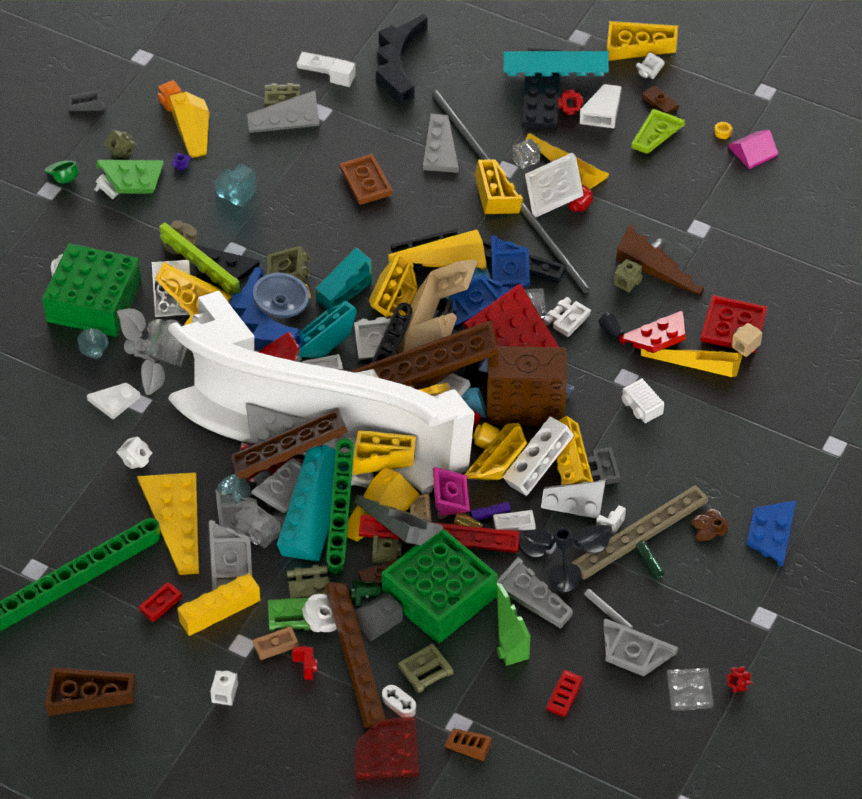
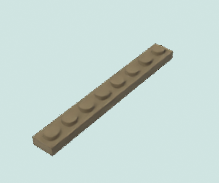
M695 485L611 537L604 551L597 554L586 553L574 560L572 564L579 566L582 578L585 580L706 504L708 497Z

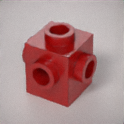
M564 90L565 94H560V98L557 99L558 108H561L562 112H566V115L576 114V111H581L583 97L580 96V93H575V90ZM567 99L572 100V104L570 106L566 103Z

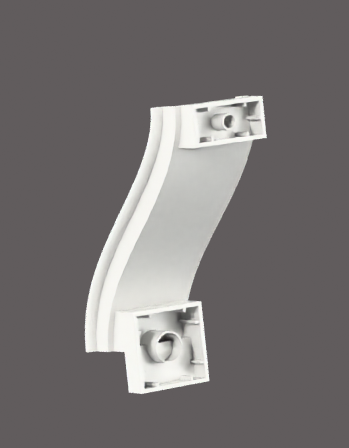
M220 291L198 297V314L193 315L191 324L180 326L175 322L168 328L169 332L181 344L193 352L195 359L194 386L173 392L168 399L184 416L208 430L252 444L246 404L308 421L338 408L348 432L339 438H333L323 444L335 450L339 440L349 439L354 444L355 451L358 430L416 436L414 465L390 470L400 473L422 495L430 494L433 490L432 468L437 467L459 474L469 470L475 413L455 389L431 396L420 390L392 381L255 352L254 335ZM343 448L340 451L342 453H348L350 450L347 448Z

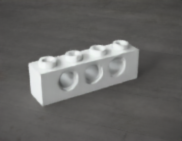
M549 417L537 434L530 440V443L523 452L519 454L516 461L503 476L504 480L510 487L527 496L574 434L567 425Z

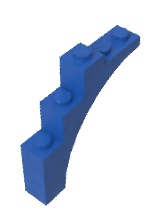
M255 267L241 294L234 293L229 304L254 335V346L257 351L262 350L287 332L292 334L299 348H301L304 340L299 329L275 322L256 306L253 300V288L256 282L265 274L262 268Z

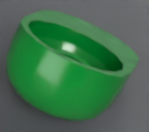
M65 160L48 166L45 169V173L52 174L58 183L64 184L76 179L79 169L75 161Z

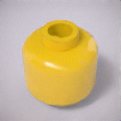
M488 423L478 424L472 436L474 444L486 449L498 436L500 430Z

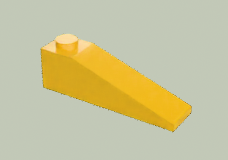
M188 92L170 95L171 112L188 155L191 158L207 155L209 110L205 100Z
M384 467L372 480L363 496L372 501H377L381 505L406 511L420 495L400 473ZM358 505L348 520L347 538L356 542L364 538L358 536L360 516H371Z

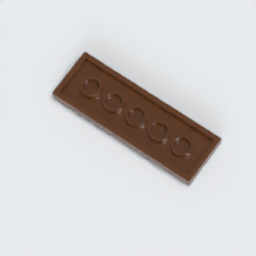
M337 408L234 453L230 457L240 480L248 478L260 470H266L276 463L287 461L294 455L303 454L310 448L321 446L333 438H339L344 433H347L348 430Z

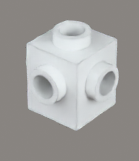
M137 436L127 439L119 448L117 454L123 459L126 466L133 469L144 467L149 462L148 458L152 455V452L149 450L148 445Z

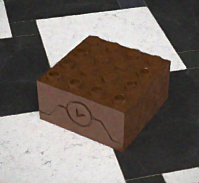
M498 346L500 354L488 358L487 423L490 425L519 423L520 425L542 426L549 417L558 421L564 418L567 348Z

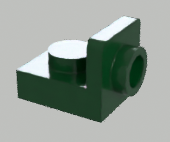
M353 581L352 588L349 589L352 603L359 607L361 596L365 598L380 596L381 587L376 581Z

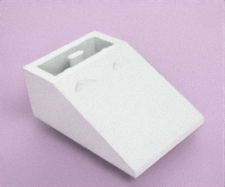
M189 260L165 261V263L191 275ZM152 262L155 317L189 315L155 279L163 262Z

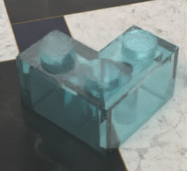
M241 163L233 171L227 168L214 181L215 193L218 196L242 208H245L257 196L255 170Z

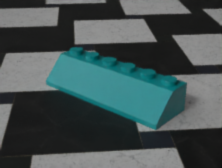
M503 51V73H507V76H517L518 72H524V76H535V72H542V76H552V72H559V76H570V72H577V76H587V72H594V76H604V72L609 71V51Z
M328 445L315 446L306 452L277 542L281 556L320 561L329 532L336 450ZM342 466L339 468V470L347 471L348 468ZM343 485L337 486L338 489L342 490Z

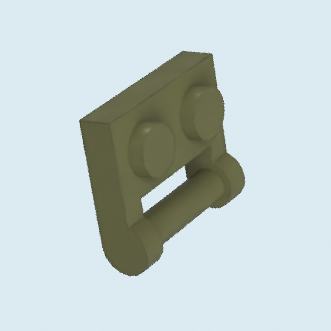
M434 644L398 663L399 669L418 694L424 691V688L444 676L449 677L453 674L452 667ZM437 666L442 668L421 681L418 679L419 676Z

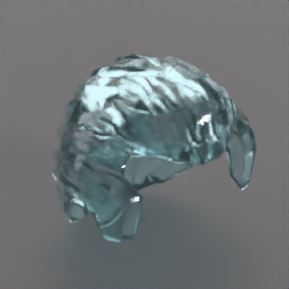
M99 329L84 330L77 339L80 353L93 359L101 358L104 353L103 351H105L109 344L106 334H103Z
M237 474L225 477L217 486V491L221 495H229L232 492V500L236 504L240 503L241 496L247 498L252 495L249 482L245 478L239 480Z

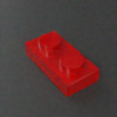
M167 582L139 606V611L149 620L155 622L183 598L182 593Z

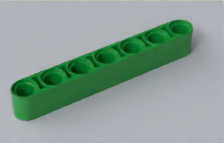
M341 439L336 445L326 561L328 571L333 574L342 572L345 565L354 444L349 439ZM343 448H347L350 451L348 453H342L340 450ZM344 466L347 467L348 470L340 471L339 468ZM345 485L347 488L340 490L337 486ZM338 503H342L345 505V507L340 509L337 508L335 505ZM342 522L344 525L342 527H336L334 526V523ZM338 540L342 542V544L340 546H334L332 542ZM337 559L341 563L338 565H333L331 563V560Z

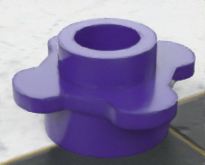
M176 153L174 160L171 161V165L177 170H185L189 166L191 156Z

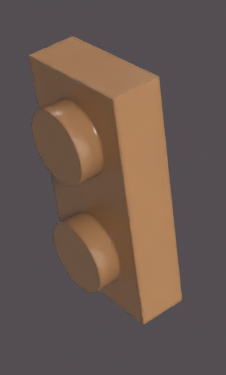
M291 626L253 640L254 648L260 660L291 650L293 647H299L298 640Z

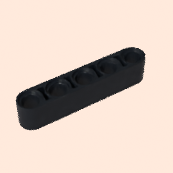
M406 302L398 304L392 313L370 364L376 362L379 358L385 359L395 354L413 313L410 304ZM399 311H404L406 316L400 315ZM392 326L397 327L399 332H394ZM384 343H390L392 348H387Z

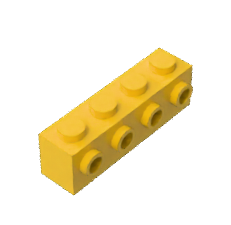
M565 416L559 422L567 425L574 436L556 458L558 463L557 470L562 479L561 485L593 482L578 423Z
M250 573L239 576L234 581L223 584L217 589L204 593L199 598L178 607L179 622L190 636L261 601L259 586Z

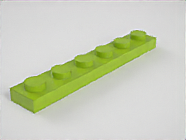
M164 222L159 226L160 238L164 243H168L176 253L183 255L201 273H205L214 283H218L226 293L231 295L234 293L240 294V283L235 277Z

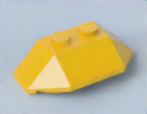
M400 252L394 255L380 274L368 300L371 307L385 317H391L398 304L402 302L411 305L418 289L413 271V262ZM399 311L400 315L406 316L404 311Z
M519 423L506 424L498 436L464 474L467 476V479L499 480L503 478L507 469L512 466L527 445L521 425Z

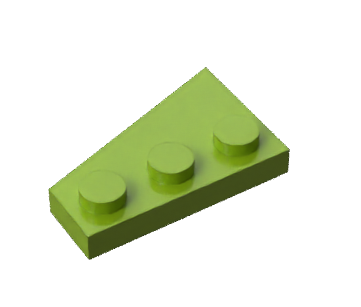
M652 109L633 140L631 148L648 154L683 127L685 120Z

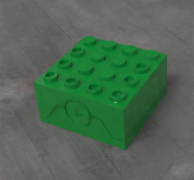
M68 243L42 297L46 321L117 337L121 329L117 311L130 309L142 283L139 258Z
M442 528V531L423 545L414 546L382 572V593L391 594L403 607V614L437 644H440L497 597L498 574Z

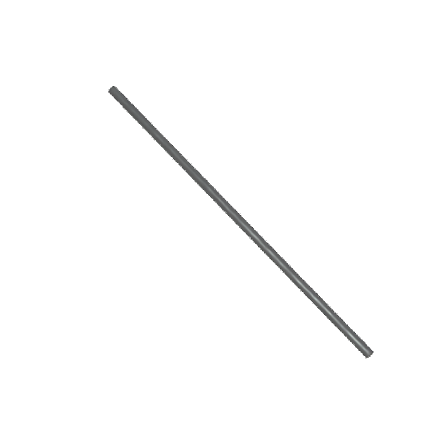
M437 90L433 91L432 96L481 160H490ZM522 202L520 211L560 263L566 265V271L583 293H587L590 288Z

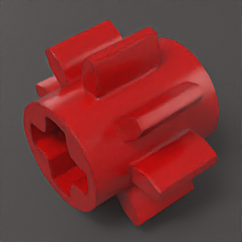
M745 667L731 668L732 673L726 675L727 686L732 687L733 692L748 691L747 686L753 683L751 681L752 673L745 671Z

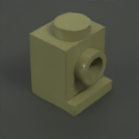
M374 536L373 563L384 564L397 560V556L401 557L402 545L398 544V539Z

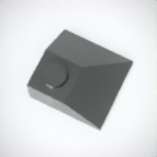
M381 592L380 596L368 598L360 603L359 607H354L360 631L370 642L403 621V607L388 593Z

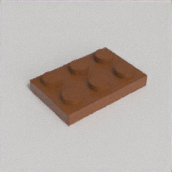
M373 154L339 164L340 170L359 205L393 195L392 188Z

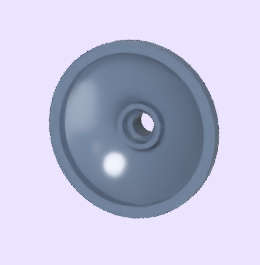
M271 273L263 276L256 282L253 288V300L256 306L264 313L273 317L288 318L300 314L306 308L309 301V292L306 285L297 277L286 273Z

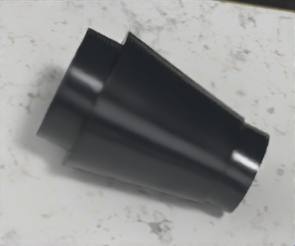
M607 312L599 318L600 327L616 340L619 339L620 335L625 334L614 314Z

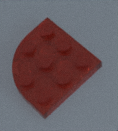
M415 717L391 718L379 721L370 726V729L363 736H360L354 752L356 780L419 776Z

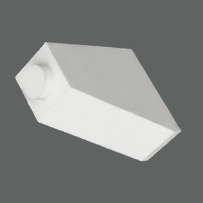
M604 84L581 108L580 124L615 128L621 98V86Z

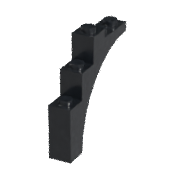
M425 14L415 17L397 28L390 25L378 32L379 45L382 48L377 50V63L380 67L375 70L376 83L400 105L415 98V86L407 78L401 61L410 43L417 36L428 30V17Z

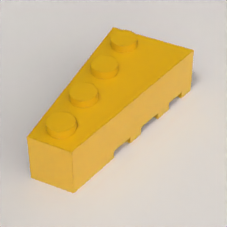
M609 21L607 41L609 61L648 56L649 53L654 55L675 53L678 26Z

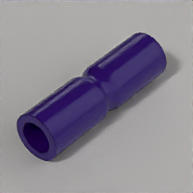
M506 501L489 507L470 510L471 520L475 522L490 518L495 514L511 513L510 504Z

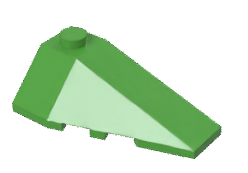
M499 583L497 584L499 638L497 653L507 666L529 659L530 634L522 617H517L516 607L511 605L510 598L503 585Z

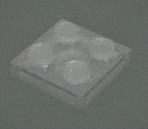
M709 668L667 670L671 710L713 708Z

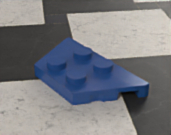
M491 236L492 280L502 283V286L509 290L518 284H521L523 288L530 286L529 249L523 246H516L510 241L505 242L497 239V236Z
M483 274L472 279L467 290L451 295L453 314L457 317L455 328L462 327L463 323L500 298L509 289L503 287L502 283L493 281Z
M796 501L757 507L753 511L747 545L759 550L765 557H772L778 561L777 565L781 567L784 565Z

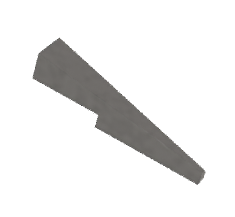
M356 495L355 503L405 542L423 545L442 531L443 525L429 522L427 519H421L408 512L391 506L381 505L377 501Z

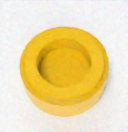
M727 122L717 123L714 128L715 136L720 139L729 138L732 134V126Z

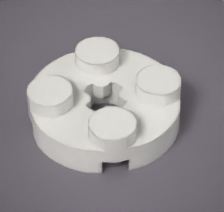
M325 594L312 595L302 608L303 616L310 625V629L314 632H332L337 629L328 596ZM320 610H321L323 613H326L327 615H326V616H325V615H322V614L320 613Z

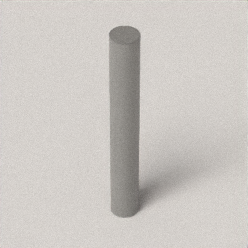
M588 589L584 595L616 623L633 629L629 622L593 591Z

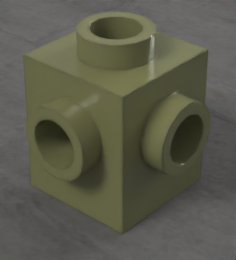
M112 130L104 145L111 151L114 157L128 159L136 143L128 133Z
M626 259L615 270L614 285L630 293L636 284H640L643 275H641L642 266Z

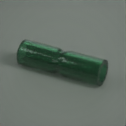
M646 541L639 542L636 545V549L643 561L646 562L654 579L661 578L665 572L654 557L652 550Z

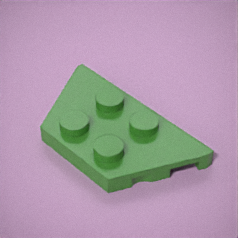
M97 160L96 167L98 169L101 168L106 173V179L113 184L118 193H153L164 162L163 160Z

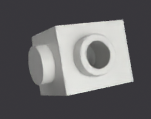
M335 59L328 68L330 82L350 87L356 76L355 63Z
M216 670L210 691L212 703L232 706L238 687L237 674L230 671Z

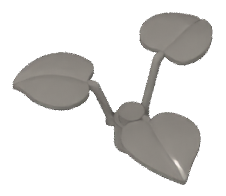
M135 309L119 310L117 314L120 319L121 329L126 339H128L124 343V349L128 354H134L135 357L139 356L146 359L141 367V377L145 393L150 395L163 385L165 373L161 364L155 363L154 359L141 353L146 350L148 344L164 341L168 351L179 350L183 344L169 332L168 328L175 322L180 326L182 325L176 320H167L162 326L164 338L145 341L140 338L142 336L141 331L146 327L145 318L142 313Z

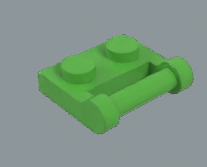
M309 598L268 600L269 633L290 626L292 629L304 628V630H310V625L306 622L302 611L304 604ZM298 619H304V620H300V621L275 622V621H283V620H298Z

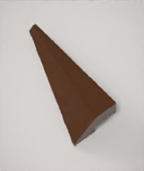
M630 224L617 247L616 261L623 263L628 259L642 266V272L694 294L700 295L704 291V286L695 284L691 280L692 276L689 273L685 275L679 270V265L665 252L647 242L648 238L645 235L640 236L634 230V225Z

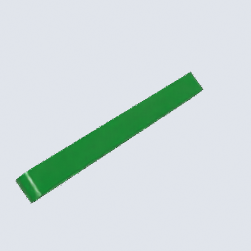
M147 518L1 600L0 631L157 543L161 538L158 520Z

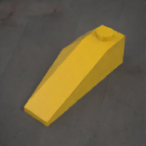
M163 262L155 278L190 316L192 313L198 314V297L220 291L228 303L232 298L231 295L165 262Z

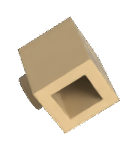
M749 323L739 327L733 335L732 348L747 357L761 345L762 332Z

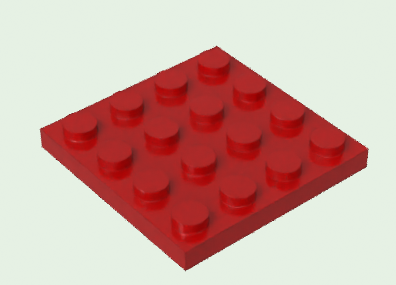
M521 284L513 287L463 323L465 329L491 320L498 346L559 348Z

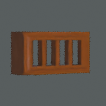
M453 728L445 747L484 761L492 746V737ZM456 736L460 737L457 743H453ZM463 739L467 740L465 745L461 744Z

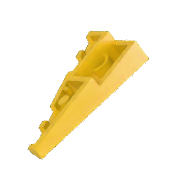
M528 133L525 139L551 162L570 154ZM576 157L581 185L591 189L608 177L609 173L599 170L595 166Z
M478 230L399 251L413 263H419L426 267L442 268L458 261L476 260L478 262L477 268H481V270H486L487 268L484 246ZM397 252L388 254L389 262Z
M641 349V356L729 377L737 376L742 359V354L739 352L662 349L651 353Z

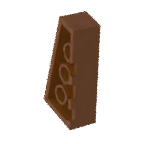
M52 667L45 708L48 716L132 704L135 701L137 681L135 675L131 673Z

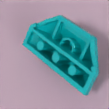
M345 301L341 305L326 310L302 329L300 333L304 343L299 350L298 357L321 358L338 344L342 343L351 334L357 311L356 308Z

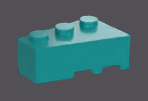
M356 247L315 288L316 301L328 310L350 300L372 284L371 259Z

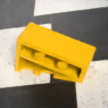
M478 160L474 176L484 214L520 213L523 197L514 190L515 186L513 183H509L505 172L497 161Z
M358 430L353 458V475L381 471L384 467L397 469L413 466L416 436Z

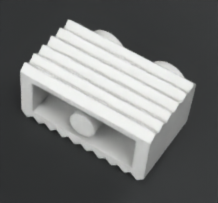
M643 378L623 388L622 401L626 406H630L633 409L637 419L641 418L644 423H647L663 414L664 402L655 394Z

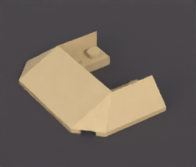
M476 260L458 261L430 272L415 293L411 304L413 313L396 349L398 353L451 335L457 317L453 313L434 319L433 316L440 299L468 289L478 263Z

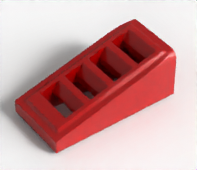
M564 670L546 710L566 717L582 687L583 678ZM564 687V688H566V689L571 690L572 692H569V691L564 690V689H562V688ZM559 695L568 698V700H566V699H564V698H562V697H559ZM555 701H556V702H558V703H561V704L565 705V707H561V706L556 705V704H554V703H555Z

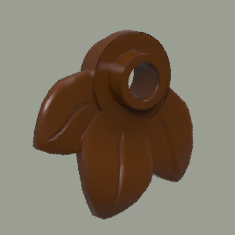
M707 509L705 515H696L690 520V523L699 529L695 536L697 541H708L715 536H722L727 533L729 528L727 519L721 517L720 512L715 509Z

